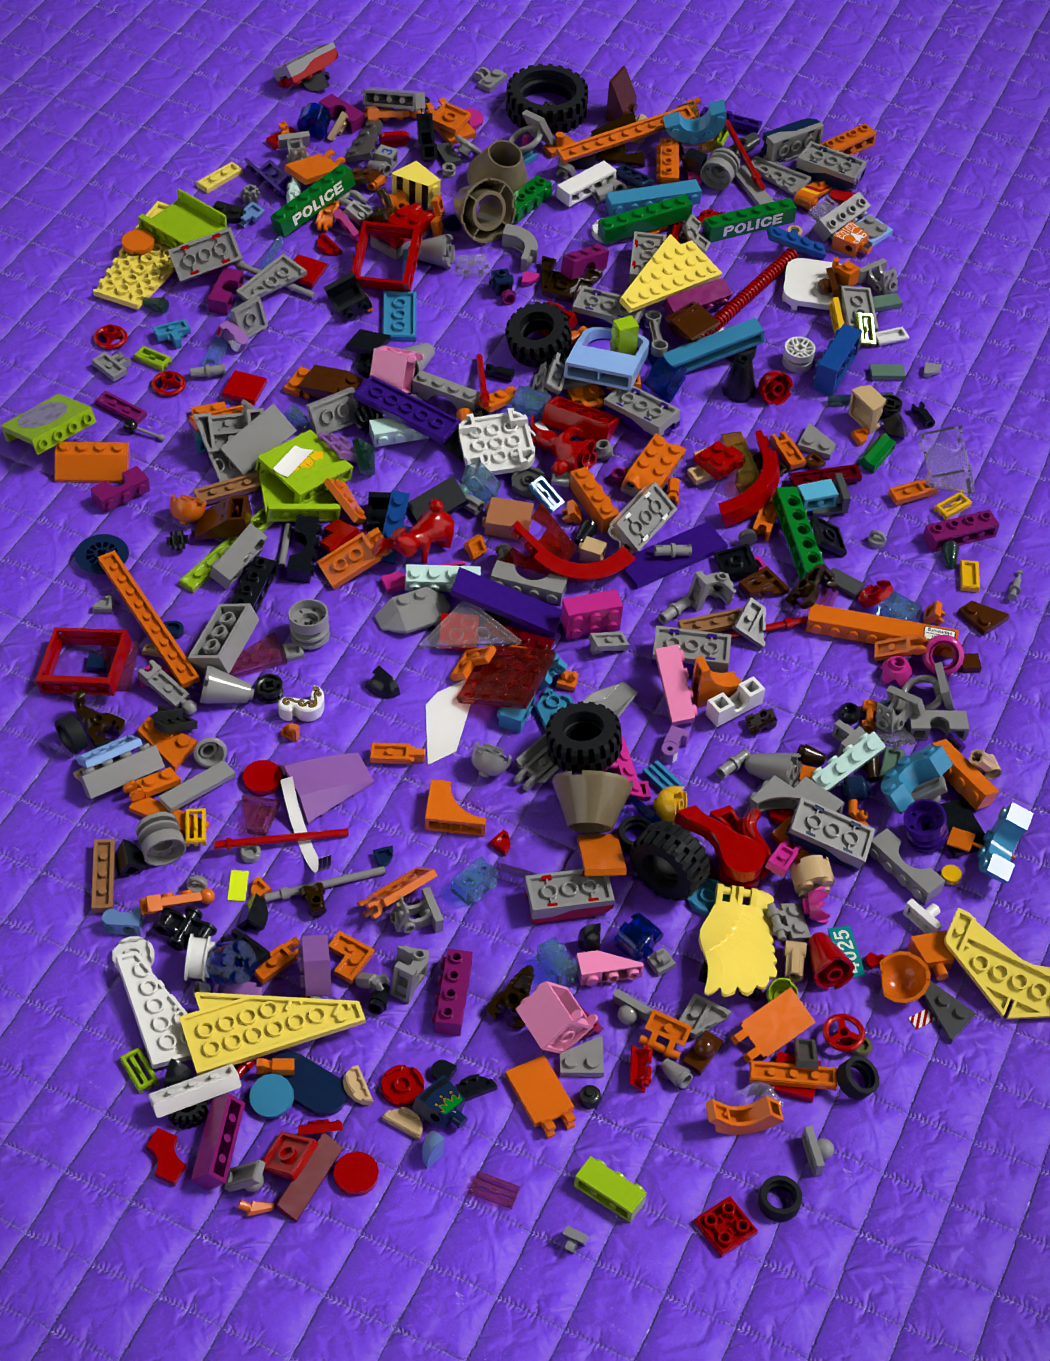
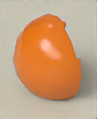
M898 951L887 955L880 961L883 996L886 999L897 1004H909L916 1002L925 995L930 985L931 974L928 965L920 957L911 952Z

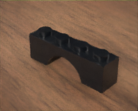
M297 515L295 541L304 545L305 548L301 552L289 556L287 566L288 582L310 583L311 576L315 575V565H313V562L316 563L318 553L316 549H319L320 546L318 535H322V525H319V517Z

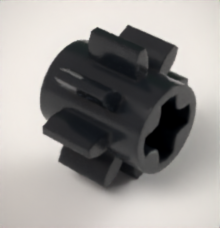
M183 530L169 532L170 537H166L167 546H171L172 550L186 549L185 544H189L188 535H184Z

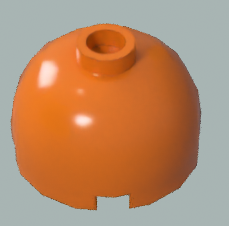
M176 494L171 495L169 502L170 512L174 518L179 519V523L189 525L190 522H196L204 515L207 504L205 500L201 503L199 502L201 499L180 494V498H175Z

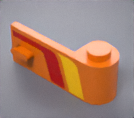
M816 180L799 189L795 194L793 203L812 211L818 206V198L832 191L833 188L826 185L825 181L819 182Z

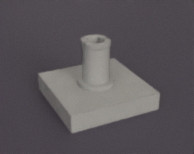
M257 295L230 310L233 321L248 338L268 327L261 298Z

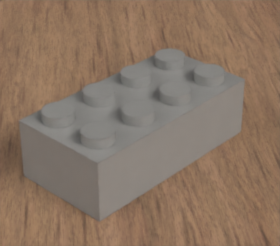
M250 603L219 604L188 656V660L197 674H205L207 666H213L228 674L230 673L260 620Z

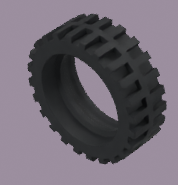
M548 63V65H529L527 69L521 68L519 73L515 72L507 83V116L511 118L514 124L518 123L519 128H523L528 125L522 113L528 110L543 117L551 133L570 132L571 128L576 129L578 124H582L584 118H586L588 85L583 77L580 78V74L577 72L573 73L570 68L564 69L561 65L557 67ZM536 93H552L560 95L569 101L560 105L547 106L533 103L525 97Z

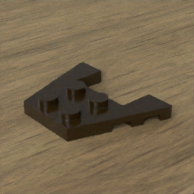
M634 112L591 131V137L636 122ZM625 144L596 154V161L599 162L605 161L615 164L620 162L630 166L635 164L639 165V167H645L643 151L627 154Z
M542 256V295L573 303L582 285L592 287L603 276V271L589 268L584 278L578 277L571 280L560 272L554 271L557 259Z

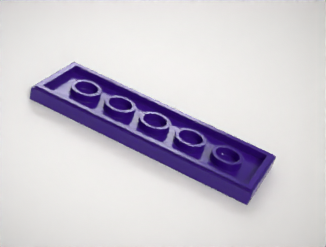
M372 375L353 393V399L441 444L446 442L461 423V420Z
M705 522L655 544H691V556H675V558L670 556H654V545L632 554L636 559L622 572L638 589L713 556V553L726 550L728 544L708 522Z
M459 567L450 592L451 596L552 638L555 637L561 618L560 608Z

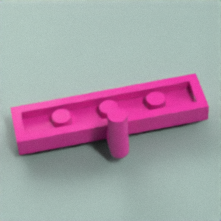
M622 736L620 756L610 767L606 766L607 768L603 771L606 772L611 768L614 769L615 774L626 776L628 782L632 780L633 788L627 799L640 802L644 795L625 739Z

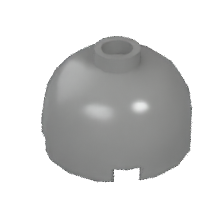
M476 742L472 751L471 761L479 771L478 774L489 778V776H499L505 772L512 760L511 755L508 754V757L503 755L504 750L488 743L480 746V742Z

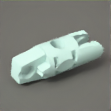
M292 177L291 182L287 183V203L301 193V182L295 177Z

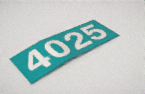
M850 925L828 928L832 941L853 962L855 966L853 977L866 976Z

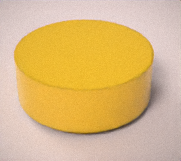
M946 865L942 868L940 876L945 880V884L956 885L961 879L962 872L955 865Z

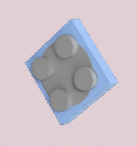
M871 214L855 223L869 234L868 244L872 247L893 234L892 228Z

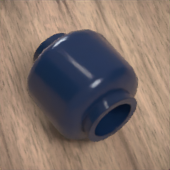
M861 775L846 777L840 785L842 798H846L847 801L852 799L864 801L867 798V793H871L869 781L866 782L865 778Z

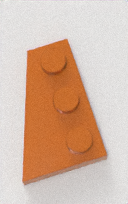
M327 478L323 482L354 523L363 524L367 521L363 509L357 503L346 482Z
M148 716L137 729L138 735L146 743L156 745L161 758L167 761L176 772L194 751L198 740L181 732L163 734L153 726L154 719Z

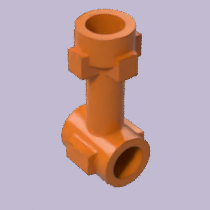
M869 699L863 700L862 711L866 712L865 720H862L861 726H863V730L867 733L873 732L874 728H876L873 715L877 713L878 703L875 700Z

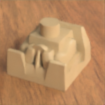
M871 385L857 387L851 390L848 414L862 428L867 427L868 433L871 434L881 427L878 421L882 415L886 399Z

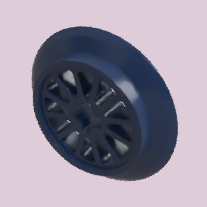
M98 534L86 538L77 546L75 561L81 569L89 573L106 574L101 565L99 566L98 557L115 550L123 564H125L129 556V549L127 544L119 537L109 534Z

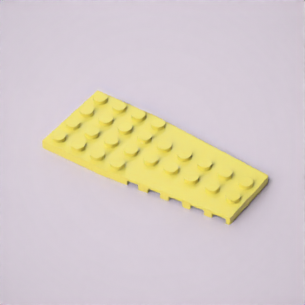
M157 201L146 216L149 218L154 217L168 207L169 204ZM139 224L135 227L134 230L139 229ZM155 238L154 248L149 253L143 255L138 253L132 255L121 248L118 258H114L112 261V267L106 270L104 279H100L98 288L93 289L94 296L138 310L175 272L168 254V250L172 248Z

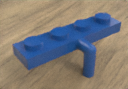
M771 225L766 229L768 240L822 260L826 257L825 247L822 243L809 240L807 237L798 236L796 229L788 232Z
M392 490L382 532L384 538L392 537V533L398 527H406V533L411 528L403 525L410 493ZM391 548L393 551L387 556H382L381 562L395 564L398 551Z

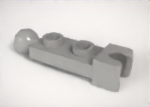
M154 660L149 661V672L144 669L138 670V678L146 686L151 687L174 709L181 705L184 708V714H195L197 711L196 703L192 700H187L190 698V694L165 673Z

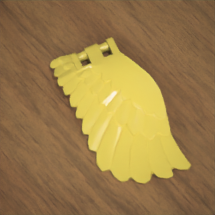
M722 883L716 884L715 904L704 921L698 938L700 949L708 965L705 995L710 996L721 989V995L729 997L734 995L738 988L742 995L749 996L755 988L759 990L765 989L769 983V978H776L777 969L775 964L777 959L774 955V946L772 945L774 942L772 938L773 922L769 920L767 914V905L774 903V898L770 894L757 888L749 890L744 889L743 886L731 885L728 887ZM723 894L729 895V902L722 901ZM743 897L749 898V905H742Z

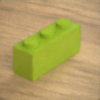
M632 315L613 320L610 351L636 355L639 325Z
M590 1156L575 1176L574 1187L629 1223H631L645 1204L647 1192L640 1185L631 1183L623 1174L618 1171L614 1172L599 1159H594Z

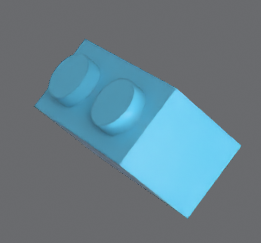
M831 479L804 483L797 486L798 492L802 496L803 506L807 512L835 507L839 494Z

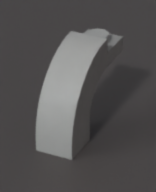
M506 224L502 235V246L517 249L522 253L520 271L527 272L528 267L532 266V262L537 263V240L528 230L517 225Z

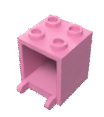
M385 345L374 348L370 376L372 375L409 394L412 391L416 360H423L424 355L415 351Z
M548 981L540 983L536 990L530 996L525 997L516 1008V1011L540 1048L559 1054L569 1050L594 1027L593 1025L598 1020L596 1014L586 1016L568 987Z

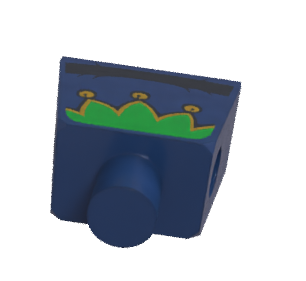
M445 1075L441 1076L415 1098L412 1111L438 1128H444L450 1122L461 1128L468 1120L461 1113L465 1104V1098Z

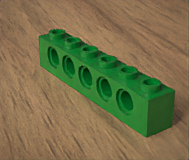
M777 487L772 501L799 579L801 580L809 574L813 567L818 564H824L822 552L818 548L811 523L807 517V510L803 506L802 496L799 494L797 487ZM823 574L822 577H821L820 583L822 582V580H823V578H824V576H825L824 574Z

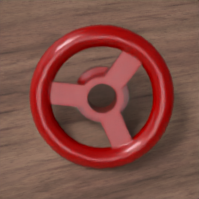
M112 324L100 327L93 336L97 346L108 350L123 346L128 338L127 332L122 327ZM99 335L106 338L105 344L99 341ZM122 337L118 343L111 344L116 338Z
M174 371L161 372L151 382L153 391L158 395L166 397L178 395L186 386L185 378ZM159 379H161L162 386L160 388H158L156 385ZM179 387L173 391H166L168 388Z
M835 1014L829 1017L823 1025V1037L826 1043L835 1050L851 1052L858 1049L865 1040L863 1025L851 1015ZM845 1020L854 1024L859 1034L851 1032L846 1027ZM837 1021L838 1030L830 1037L829 1027L833 1022ZM850 1040L856 1041L855 1043L849 1045Z

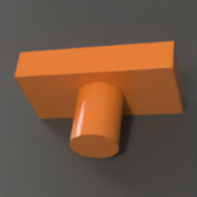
M557 132L555 135L556 142L553 145L544 144L542 151L549 157L554 158L558 156L556 154L557 148L574 143L575 141L563 132Z

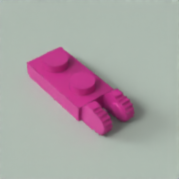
M336 209L333 215L346 232H351L348 235L354 242L359 241V231L341 209Z
M788 839L779 844L765 866L772 873L784 877L796 859L801 848L799 845H796L793 849L788 847L790 842Z

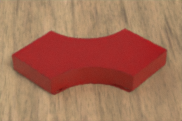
M157 1128L146 1145L147 1150L158 1161L155 1177L175 1186L186 1169V1163L182 1162L175 1153L178 1137Z

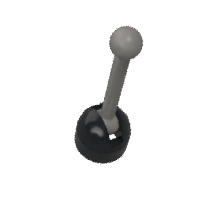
M127 418L124 423L123 430L128 433H134L138 430L154 436L160 441L165 440L163 434L158 435L138 427L134 419Z

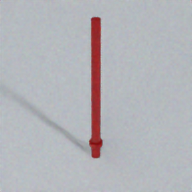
M348 828L240 839H231L229 837L226 840L214 841V849L227 848V850H231L232 847L349 836Z

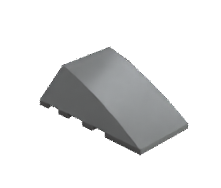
M264 408L246 409L243 413L211 415V413L193 414L219 482L242 476L219 448L264 411ZM253 467L246 474H250L257 471L255 470V467Z

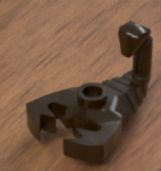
M386 187L376 190L380 199H384L386 208L382 209L381 206L373 208V213L359 220L361 226L363 221L382 223L389 219L394 212Z
M825 564L816 565L805 578L797 583L796 588L786 598V602L795 609V605L799 604L797 599L803 598L804 602L799 604L802 609L812 607L817 601L819 595L818 586L823 574L829 581L824 583L827 588L835 589L838 585V582L834 581L833 572Z
M82 689L73 693V702L77 716L82 725L87 729L90 741L95 747L110 743V738H106L105 734L113 725V732L119 731V736L124 732V719L110 713H100L84 705L86 693Z
M531 965L522 968L511 979L506 990L496 995L487 1006L489 1014L495 1020H497L496 1013L502 1014L497 1008L498 1004H501L505 1009L511 1008L512 1013H518L516 1008L525 997L530 995L532 981L535 977V970ZM520 1017L512 1018L516 1023L509 1027L523 1028L526 1025Z

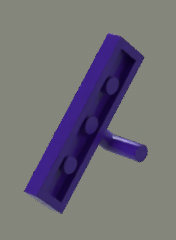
M707 107L703 108V110L700 113V117L707 113ZM732 111L726 112V120L730 121L734 129L758 133L762 126V121L735 115Z

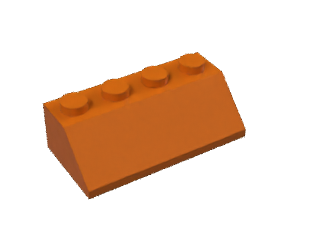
M60 442L55 448V482L102 483L107 481L108 483H123L122 473L129 470L130 467L129 442Z

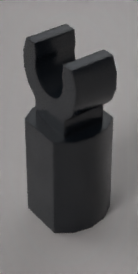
M486 364V370H484L485 377L493 376L495 379L512 382L514 369L500 366L494 367L492 364Z
M922 401L919 403V407L912 404L911 411L917 414L925 429L932 428L935 425V420L928 410L925 409V404Z

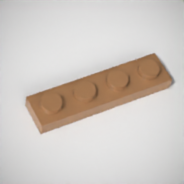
M259 471L193 489L194 496L200 498L199 502L201 503L205 500L207 502L206 505L223 501L231 496H240L261 490Z
M743 607L679 620L677 626L681 629L714 633L731 630Z
M94 839L92 913L113 909L115 839Z

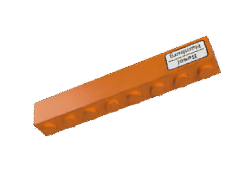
M818 604L813 605L809 609L805 631L869 644L909 635H923L927 638L926 643L936 635L946 634L953 636L957 640L959 630ZM940 644L935 647L932 655L954 659V650L949 645Z

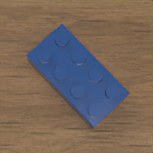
M845 324L842 325L840 330H836L834 340H830L828 349L823 351L821 360L818 359L815 365L817 372H815L812 380L814 382V390L830 396L834 394L857 356L862 330Z

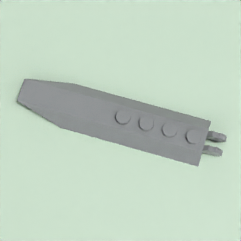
M622 682L592 692L583 702L589 703L590 701L595 702L596 705L602 704L606 709L609 708L619 717L638 692ZM546 733L515 759L521 771L514 777L513 781L519 785L526 776L530 777L522 787L527 792L535 783H545L560 770L558 765H555L548 755ZM580 735L572 739L577 741H587L594 739L596 737L592 735Z

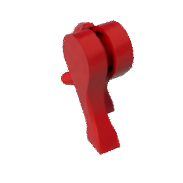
M696 805L676 812L675 824L680 825L684 830L687 829L701 835L713 846L719 860L717 878L725 886H743L744 889L749 890L751 888H758L761 878L766 877L770 873V870L765 868L772 853L757 829V821L761 816L758 808L751 809L741 819L735 814L731 805L711 811L709 816L703 813Z

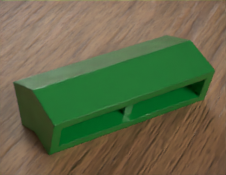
M886 433L878 436L857 461L863 469L874 474L893 452L896 441L890 439Z

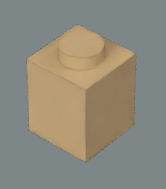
M586 536L584 542H580L577 552L580 553L579 561L592 563L603 560L606 556L607 542Z

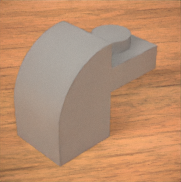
M840 719L834 724L832 736L841 742L838 756L844 754L842 750L848 745L852 744L854 746L859 742L858 738L865 734L862 727L858 726L854 730Z

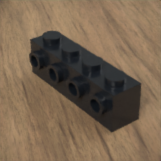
M255 556L253 561L248 563L247 572L245 575H242L240 586L235 589L233 599L228 604L250 603L257 614L277 574L276 561Z

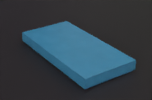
M383 291V334L391 335V341H416L417 292Z

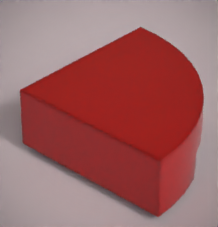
M503 829L490 841V845L504 856L510 850V838L507 831Z

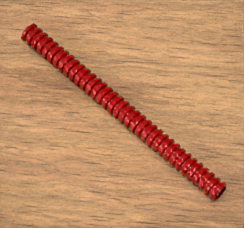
M787 248L714 315L720 324L712 332L704 333L702 338L712 335L723 328L786 270L788 262L798 258L797 252L792 248Z

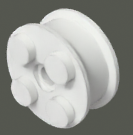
M190 934L184 981H187L188 978H195L206 982V978H210L213 963H209L210 956L214 955L215 942H211V936H208V939L197 938Z

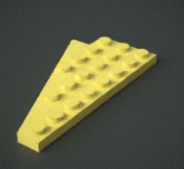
M670 234L625 291L619 302L631 313L665 300L667 297L719 279L723 273L692 240L680 244Z
M208 992L194 993L199 1008L198 1011L179 1016L197 1076L229 1064H240L366 1023L359 1001Z

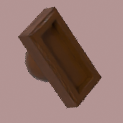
M826 268L827 278H823L817 283V290L821 294L831 292L832 298L838 297L840 300L839 287L833 268Z
M706 1030L695 1041L694 1047L684 1058L682 1064L701 1075L724 1045V1041Z

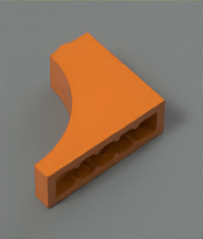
M703 656L695 658L691 687L693 691L692 700L697 708L707 706L709 699L722 692L729 698L737 691L741 679L737 678L734 671L725 673L713 672Z
M431 780L425 815V830L485 836L486 818L470 814L458 805L452 795L450 781Z

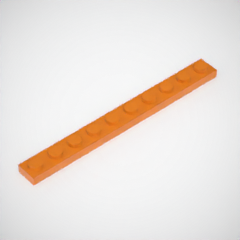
M688 105L559 147L556 149V154L562 164L664 131L666 129L663 115L679 111L680 115L687 119H694L695 116Z
M115 550L99 556V564L182 688H186L200 682L199 675Z

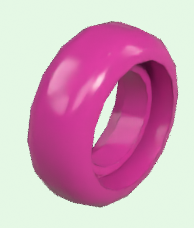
M946 634L936 635L925 644L926 653L922 654L923 662L928 670L936 674L935 662L932 658L933 650L940 644L949 645L954 650V659L950 664L943 667L945 674L951 675L958 671L963 664L965 657L964 649L961 643L953 636Z

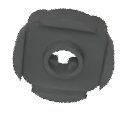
M535 467L514 472L511 480L512 491L529 499H536L537 497L528 488L530 483L526 482H533L541 475L545 478L544 472Z

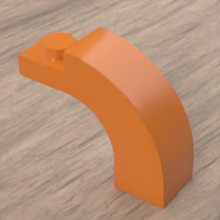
M768 1096L743 1106H728L714 1099L705 1102L706 1115L709 1122L715 1124L716 1132L722 1134L743 1135L756 1133L772 1128L784 1121L780 1102Z

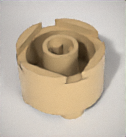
M811 855L801 858V863L795 865V862L792 863L789 871L795 892L800 899L806 898L808 892L821 886H825L823 892L828 894L831 892L830 888L835 884V879L828 857L823 859L822 855Z

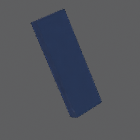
M627 165L616 168V177L638 188L654 184L653 178Z

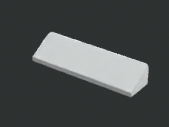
M229 1064L150 1093L148 1097L156 1117L160 1118L241 1087V1082L233 1064Z

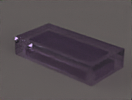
M497 862L495 869L522 878L538 874Z

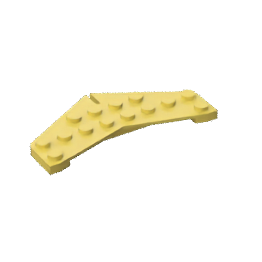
M957 908L945 935L944 944L1001 1018L1004 1016L1010 1001L1013 1003L1006 1020L1050 1018V967L1033 965L1022 960L976 922V918L969 912Z

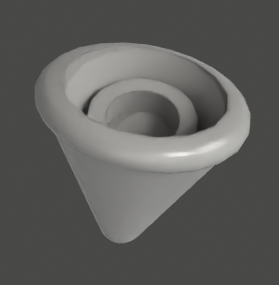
M208 737L202 739L194 748L195 761L202 767L211 768L225 760L227 756L226 745L218 738Z

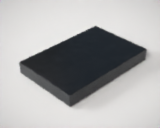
M454 476L408 502V506L417 521L429 509L428 502L432 499L442 501L444 503L443 510L448 514H452L469 504Z
M964 798L940 804L946 812L949 835L952 827L976 834L973 842L984 845L985 841L983 838L985 833ZM947 845L954 858L980 850V848L972 846L970 852Z

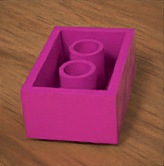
M617 589L563 598L560 624L566 640L589 636L590 633L619 631L621 628L623 604Z

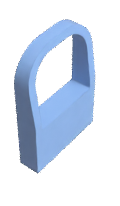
M588 328L578 338L565 362L564 378L631 391L647 358L649 340L638 334L637 347H639L636 355H629L587 346L592 340L611 339L612 337L611 328Z

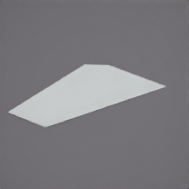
M480 673L437 692L426 704L428 765L457 751Z

